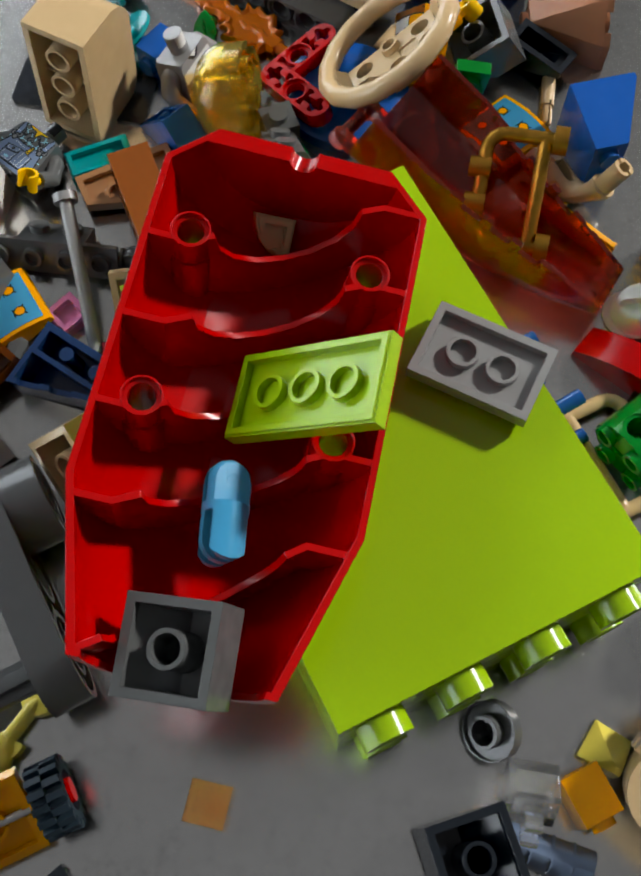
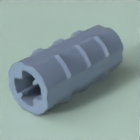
M512 821L529 870L540 873L542 876L595 875L597 865L596 851L577 845L576 842L571 843L557 838L555 834L549 835L535 830L534 827L529 828Z

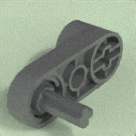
M31 455L0 469V611L21 659L0 670V712L38 694L47 710L57 718L96 698L97 690L89 667L65 655V612L40 557L41 553L65 542V516L46 477Z

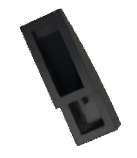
M526 18L521 24L513 20L526 58L516 68L541 76L559 78L578 54Z

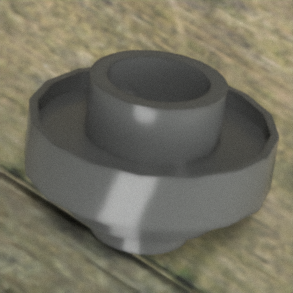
M495 698L477 701L467 709L463 717L462 733L464 742L469 751L479 760L487 763L502 762L508 760L518 751L523 733L521 722L514 709L506 702Z

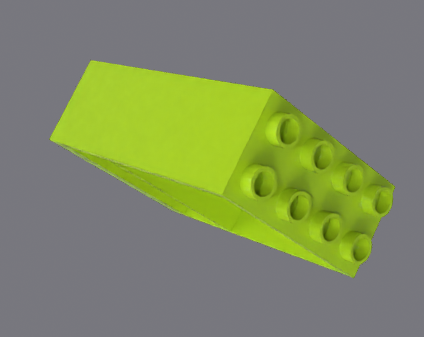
M400 166L390 172L395 175L427 218V224L365 539L297 665V669L336 749L339 750L354 742L363 761L384 752L408 738L407 733L414 729L408 713L428 703L437 722L477 702L482 698L481 694L493 688L494 684L487 673L493 668L500 665L511 684L553 661L552 657L572 646L564 631L570 629L579 645L583 646L624 623L622 620L641 610V593L637 589V586L641 583V534L544 384L524 427H521L405 375L406 368L441 301L505 328L507 326L404 166ZM124 285L119 286L121 292L123 290Z

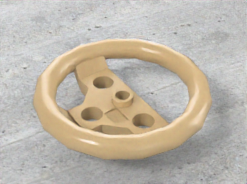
M368 0L342 25L329 43L318 68L319 92L333 107L358 109L386 99L395 92H400L425 72L424 70L434 61L451 37L460 13L459 0H430L429 10L396 36L387 38L377 51L349 73L341 72L339 69L343 59L358 37L377 19L398 5L411 1Z

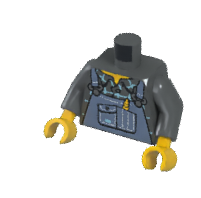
M28 121L22 122L14 128L0 131V166L15 187L34 202L41 197L47 188L60 185L66 162L59 144L67 138V134L56 122L49 125L43 132Z

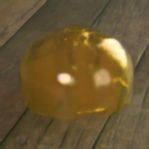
M247 40L217 43L206 50L197 63L191 88V101L195 107L197 118L207 134L218 129H224L256 138L261 136L258 109L261 107L260 92H264V86L260 77L262 70L254 46H247Z

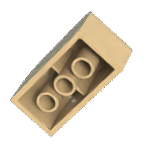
M37 0L20 23L45 119L49 123L56 122L63 129L96 143L106 140L116 125L119 115L134 94L136 87L137 70L129 14L124 7L107 0Z

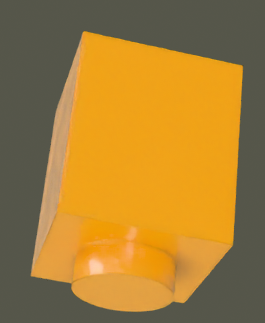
M597 761L587 763L552 782L577 830H589L591 828L594 834H598L616 824L617 822L613 816L624 810Z

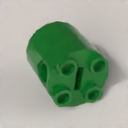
M641 394L598 424L595 430L599 445L594 448L597 456L604 464H613L621 473V478L625 485L635 492L641 488Z

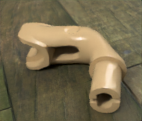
M538 147L531 149L522 159L525 169L532 176ZM551 155L545 188L558 200L571 204L607 200L614 194V189L633 174V167L626 159L619 158L603 173L595 174L588 182L584 183L575 175L565 160V156Z

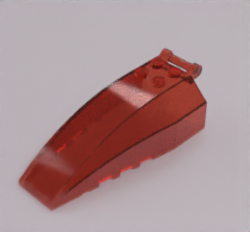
M442 54L434 60L389 113L378 102L358 108L342 126H336L329 133L328 140L331 146L338 150L343 149L358 164L386 171L404 166L459 253L487 271L520 288L557 303L594 314L601 309L624 270L597 234L588 227L577 210L571 213L558 197L562 191L555 183L549 185L546 182L536 231L537 234L550 235L546 260L542 258L536 261L532 258V254H527L521 249L523 243L517 238H521L536 159L533 155L527 158L515 142L502 141L495 146L482 216L480 217L463 204L466 199L464 192L465 190H473L475 177L468 176L471 155L479 156L483 139L490 131L498 127H508L509 125L493 105ZM366 121H372L373 123L358 140L353 134Z

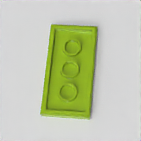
M394 330L245 355L224 438L233 444H245L385 430L403 338Z

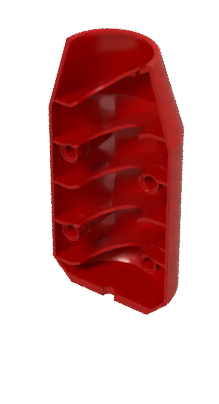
M218 129L165 154L65 470L66 656L84 665L112 674L128 590L225 602L245 609L230 701L250 704L278 703L364 542L392 396L385 430L245 444H233L224 438L245 355L394 330L404 340L427 218L392 172L319 154L318 157L313 159L303 158L296 154L294 147L224 129ZM253 211L296 220L290 253L273 256L261 246L253 228ZM402 340V345H401V350H400V355H399V360H398V365H397V371H398V366H399V361H400V356H401V351H402V346H403V340ZM234 460L244 465L251 476L252 483L245 554L226 565L210 568L202 564L198 558L203 484L211 467L221 461Z

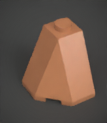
M528 0L526 12L520 13L519 24L526 18L577 53L578 55L574 59V63L593 70H602L610 48L611 33H608L610 13H614L615 0Z

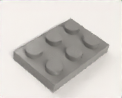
M441 301L406 368L405 375L511 423L524 427L559 350Z

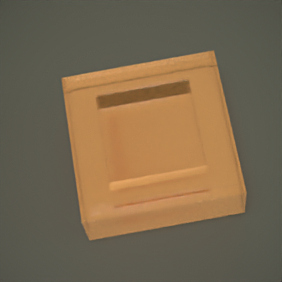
M192 778L181 821L224 831L234 788Z

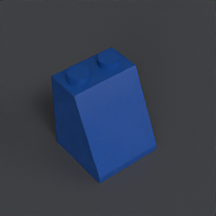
M635 72L574 83L569 86L557 125L571 127L566 156L571 169L584 183L588 182L595 174L603 173L617 159L624 157L630 141L637 81Z

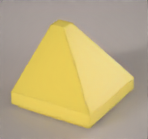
M595 719L575 756L586 763L597 761L605 775L612 779L619 778L631 748V741Z

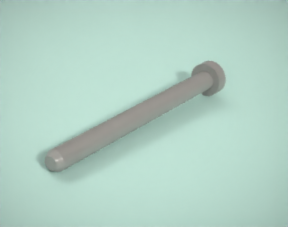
M74 190L58 191L52 195L54 205L60 207L87 344L102 355V341L74 205L78 203L77 192Z

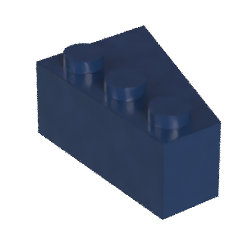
M48 321L5 381L23 394L85 408L102 355Z

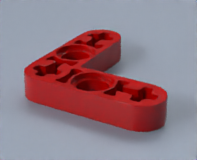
M321 23L312 27L268 63L260 73L264 89L271 97L280 103L289 100L295 115L307 125L317 128L331 121L333 117L332 107L319 92V89L305 80L304 77L321 64L329 43L336 35L334 26L328 23ZM307 56L303 62H292L296 57ZM294 91H304L298 98H289V95Z

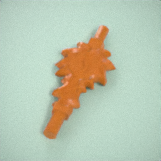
M195 0L196 5L203 8L202 11L206 10L210 15L218 17L219 29L226 32L221 35L220 39L225 43L238 46L236 51L238 54L253 51L256 56H260L264 52L275 56L288 48L284 45L283 39H281L284 31L276 28L277 15H266L261 6L253 9L248 2L246 8L240 10L239 5L232 6L230 0ZM300 56L296 57L292 62L295 63L300 58Z

